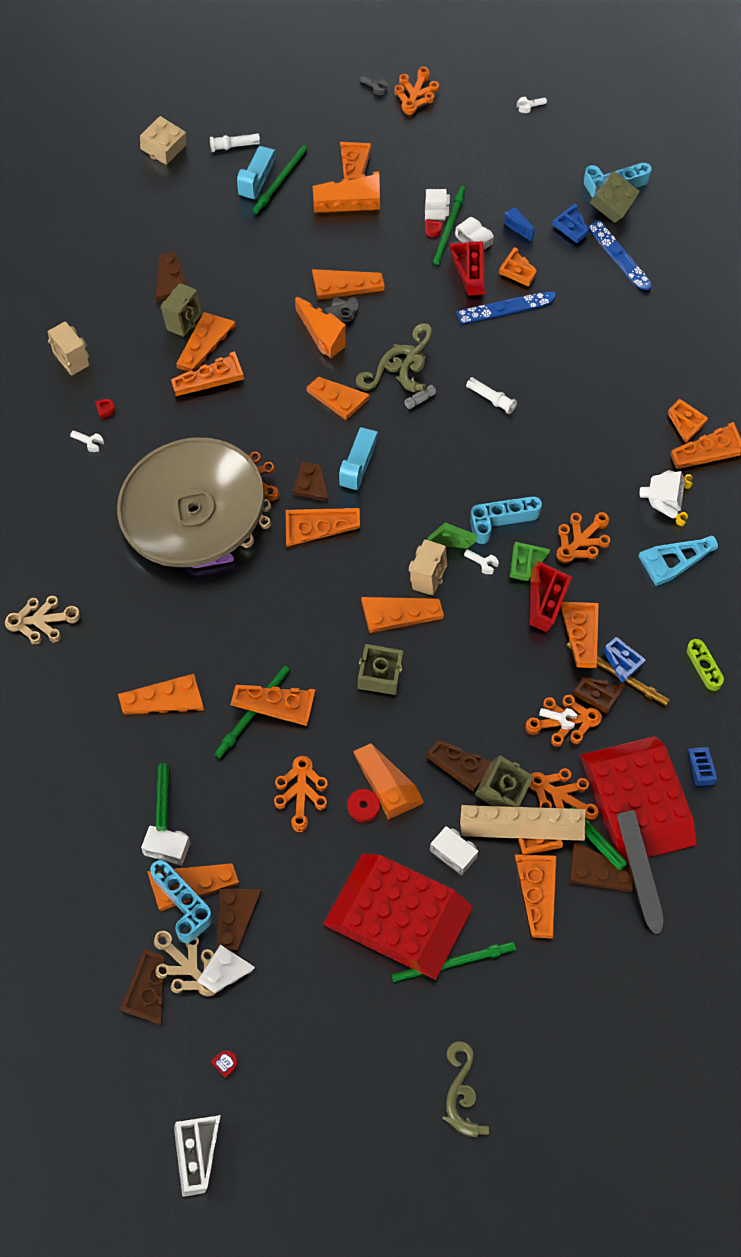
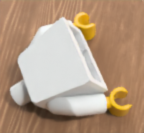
M667 470L660 475L653 476L650 487H641L640 497L649 498L653 508L673 519L676 518V524L684 526L686 523L684 520L688 518V515L685 512L679 514L678 511H681L684 488H691L693 478L690 474L683 477L682 472Z

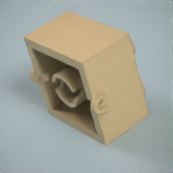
M161 116L140 135L141 149L148 153L153 160L157 159L165 165L186 146V132Z
M65 321L47 331L49 336L48 343L51 344L54 355L71 376L89 366V354L85 350L87 345L82 337L79 338L73 326L70 327Z
M424 539L422 546H418L416 558L409 565L410 581L412 582L413 590L434 596L438 585L443 582L442 577L447 568L445 545Z

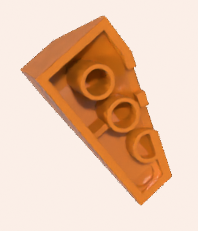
M299 297L295 298L296 311L319 350L332 358L346 347V325L333 314L329 313L326 315L323 313V309L319 307L315 309L311 303Z
M372 744L353 751L388 820L424 804V800L416 785Z

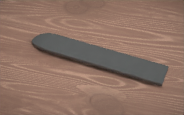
M635 810L616 814L646 924L654 934H658L663 928V912Z

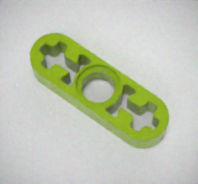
M699 639L691 640L686 650L689 658L705 686L712 691L719 690L724 682L721 671L704 642ZM693 646H695V648H700L699 652L696 649L693 650ZM707 661L710 664V668H702L700 662ZM711 678H713L714 680H718L717 684L715 682H711Z

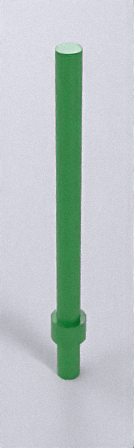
M302 145L266 193L260 196L258 203L253 208L254 213L258 214L262 207L268 204L269 198L308 150L307 146Z
M460 186L458 194L455 195L453 200L454 205L433 260L435 265L440 264L459 208L463 205L466 191L465 186Z
M284 666L267 688L278 687L290 672V669ZM248 710L232 732L223 738V743L214 753L216 757L221 758L227 749L235 744L236 738L257 712Z
M514 942L499 946L494 944L484 950L447 959L442 969L487 957H499L502 953L516 950ZM414 969L391 974L393 982L423 975Z

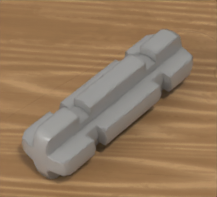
M429 385L425 391H419L412 395V398H407L404 403L405 406L411 409L415 407V404L418 405L428 399V396L435 395V387Z

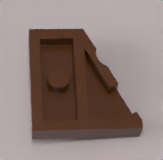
M583 677L574 690L573 695L607 714L624 690L626 684L619 683V685L608 684V681L605 680L597 681Z

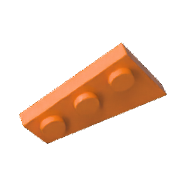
M340 142L344 179L349 178V180L359 178V175H364L372 150L371 143Z

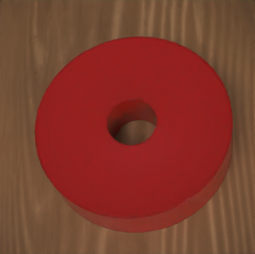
M367 789L353 792L347 802L348 813L358 822L373 820L378 815L380 809L377 795ZM364 803L367 807L362 808L360 805Z

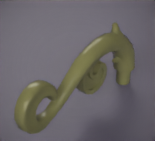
M421 323L414 328L413 338L421 343L408 354L401 366L400 376H396V379L400 381L402 386L411 392L426 390V384H419L414 381V378L410 380L408 376L409 367L414 372H419L424 367V358L418 355V353L428 343L433 334L431 326L426 323ZM426 331V337L422 341L419 336L422 332Z
M393 344L394 348L387 351L380 360L375 380L370 384L365 383L364 379H372L373 374L361 372L356 377L357 387L364 391H370L379 383L384 369L392 373L400 371L402 360L395 356L400 354H407L406 356H408L415 346ZM420 351L418 355L422 356L424 358V361L426 362L427 357H425L422 354L423 352Z
M455 1042L447 1050V1059L453 1066L460 1067L461 1062L457 1061L456 1054L462 1051L467 1054V1062L450 1086L446 1101L448 1116H443V1120L449 1122L455 1129L466 1136L478 1137V1135H489V1125L478 1126V1123H472L469 1118H466L465 1121L458 1113L457 1097L463 1095L464 1099L460 1100L459 1104L464 1108H471L475 1104L476 1093L470 1086L462 1085L473 1063V1050L465 1042Z

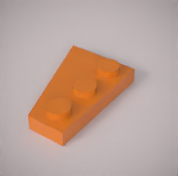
M321 377L316 378L307 386L308 393L345 420L370 399V394Z

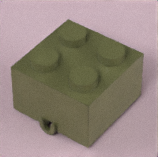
M613 171L595 189L596 193L589 203L615 223L625 215L640 191L617 172Z
M181 283L172 290L170 296L161 305L167 330L183 337L191 328H195L196 321L203 314L197 290Z
M365 644L363 657L359 660L358 689L396 695L403 667L404 651Z
M499 755L490 762L475 795L492 806L519 807L534 776L521 769L519 763H512Z

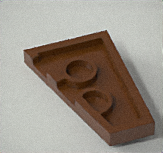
M176 251L159 255L156 301L167 299L179 283L188 286Z
M440 740L426 754L429 760L473 792L480 785L490 762L493 761L492 759L489 761L480 758L481 755L476 753L473 755L462 751L459 747Z
M574 842L570 883L628 892L632 891L633 875L631 868L625 866L622 870H618L606 856Z
M220 889L216 951L220 945L231 952L239 951L257 900L261 895V889Z
M144 949L120 1011L161 1025L163 978L157 977L155 971L158 965L164 964L163 955ZM160 968L159 973L163 974L164 968Z

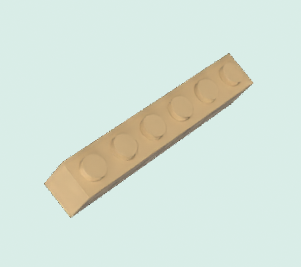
M462 805L460 819L461 836L585 840V809Z

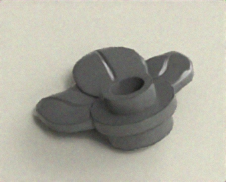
M334 297L332 307L325 308L326 314H333L341 322L349 323L354 319V312L358 309V302L355 297L350 298L347 302Z

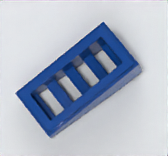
M516 207L506 211L504 223L523 237L532 241L535 231L532 224Z
M708 747L689 748L688 754L695 787L715 785L717 775ZM704 753V756L695 757L694 754ZM698 760H706L704 763H697ZM698 767H707V769L699 770ZM703 773L709 774L708 776H701Z

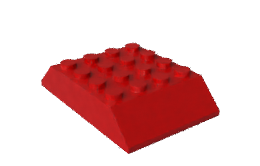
M656 736L580 755L611 845L627 863H629L616 816L619 813L635 810L648 858L697 845L694 820L666 746Z
M362 854L323 925L436 980L473 906L454 889L384 856Z

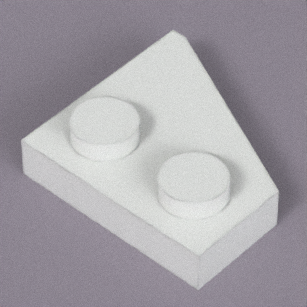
M220 945L197 982L216 993L228 984L236 982L242 976L250 974L255 967Z

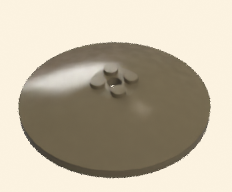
M212 438L181 439L152 451L130 471L123 482L118 497V521L129 544L145 558L171 567L203 565L226 556L250 536L263 511L264 486L254 462L236 446ZM194 506H197V507H198V509H197L196 511H194V512H191V511H190V509H191L192 507H194Z

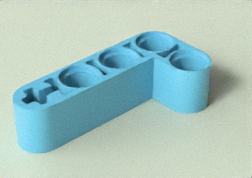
M259 146L248 169H240L237 178L238 194L240 196L251 199L257 198L274 164L276 150Z
M640 163L615 172L637 188L648 184L652 168L647 163ZM594 165L586 168L583 182L592 197L596 193L595 189L611 174L603 175L601 170Z
M360 427L347 461L343 460L339 472L340 486L358 491L377 443V431Z
M526 497L475 505L471 509L470 524L472 533L477 534L476 542L479 544L487 543L490 540L491 527L538 519L542 507L541 500L537 497Z
M158 860L150 868L153 881L185 914L176 923L175 928L179 940L183 943H190L211 925L212 915L210 908L168 863ZM159 871L162 872V873L164 872V873H165V876H166V879L164 878V876H163L161 873H158V874H157V872H159ZM173 884L179 885V888L176 890L169 889ZM186 899L193 900L190 905L183 904ZM201 913L207 914V917L203 920L197 919V916ZM183 928H191V931L189 933H181V930Z

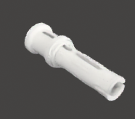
M259 134L236 137L224 135L220 138L210 137L212 152L218 149L228 150L230 147L260 144Z
M473 377L470 378L471 381L468 380L466 387L492 401L495 407L504 409L507 414H511L517 405L515 399L511 400L503 392H496Z

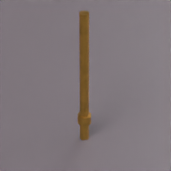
M569 640V642L567 643V647H569L570 649H572L571 644H570V640ZM597 656V665L618 677L611 664ZM633 677L625 681L643 692L647 698L654 699L664 706H667L670 701L658 693L657 689L652 686L648 687Z

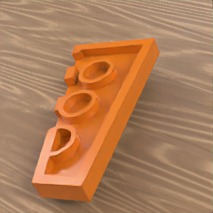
M312 269L318 300L385 290L382 273Z
M204 312L176 363L177 368L194 372L204 362L210 351L213 352L216 345L221 339L224 340L227 333L236 327V321Z
M234 351L229 353V356L224 359L222 357L216 359L215 363L207 366L204 364L195 372L189 371L171 379L175 395L180 396L243 380L244 375Z
M732 422L727 427L719 428L708 436L704 435L695 442H689L672 450L671 457L676 469L740 456L741 438L734 422Z
M360 509L286 510V547L360 528Z
M361 597L369 633L444 619L439 599Z
M562 602L561 604L562 615L577 667L597 668L599 603Z
M194 674L118 694L123 714H144L151 711L165 713L172 710L186 712L193 709L204 711Z
M236 685L230 705L306 726L316 689L305 691L299 690V688L287 690L280 689V687H271L269 689L262 688L261 686Z
M515 855L532 938H553L557 858L556 856Z
M232 863L173 869L200 898L219 892L220 889H228L239 885ZM147 871L159 911L176 906L153 881L151 871ZM160 871L157 872V874H158V873H161V874L164 876V878L166 879V876H165V873H164V872H163V873L160 872ZM173 884L169 889L176 890L179 888V885ZM186 899L183 903L192 901V899Z

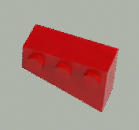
M483 241L449 244L452 260L468 296L485 294V252Z
M539 561L531 569L530 625L548 632L556 620L572 577Z

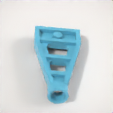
M711 535L701 540L655 546L640 552L639 558L655 586L673 580L711 551L718 549V544L715 537ZM693 548L696 555L686 559L681 550ZM665 554H676L680 563L673 568H669L662 556Z

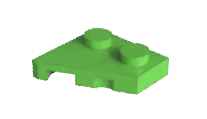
M444 523L427 540L447 547L468 549L477 541V534Z
M515 542L513 545L510 577L528 581L531 578V569L537 561H544L550 549Z

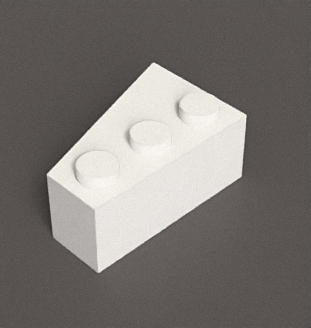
M220 1116L175 1123L174 1132L183 1197L203 1194L207 1190Z

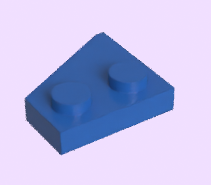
M574 203L556 217L552 225L578 243L588 235L589 229L584 223L582 215H579L578 207Z
M617 637L611 640L603 649L605 656L622 683L640 669L646 659Z

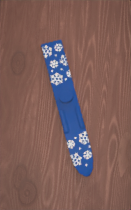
M599 220L588 225L587 227L633 284L642 290L651 289L652 284L648 277L604 224Z
M536 293L456 311L460 324L470 323L548 305L554 300L556 293Z

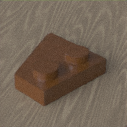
M302 461L293 495L328 502V494L319 464Z

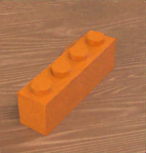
M379 171L373 172V175L370 176L365 174L359 175V178L353 180L346 178L342 179L339 183L332 181L314 185V212L379 210Z

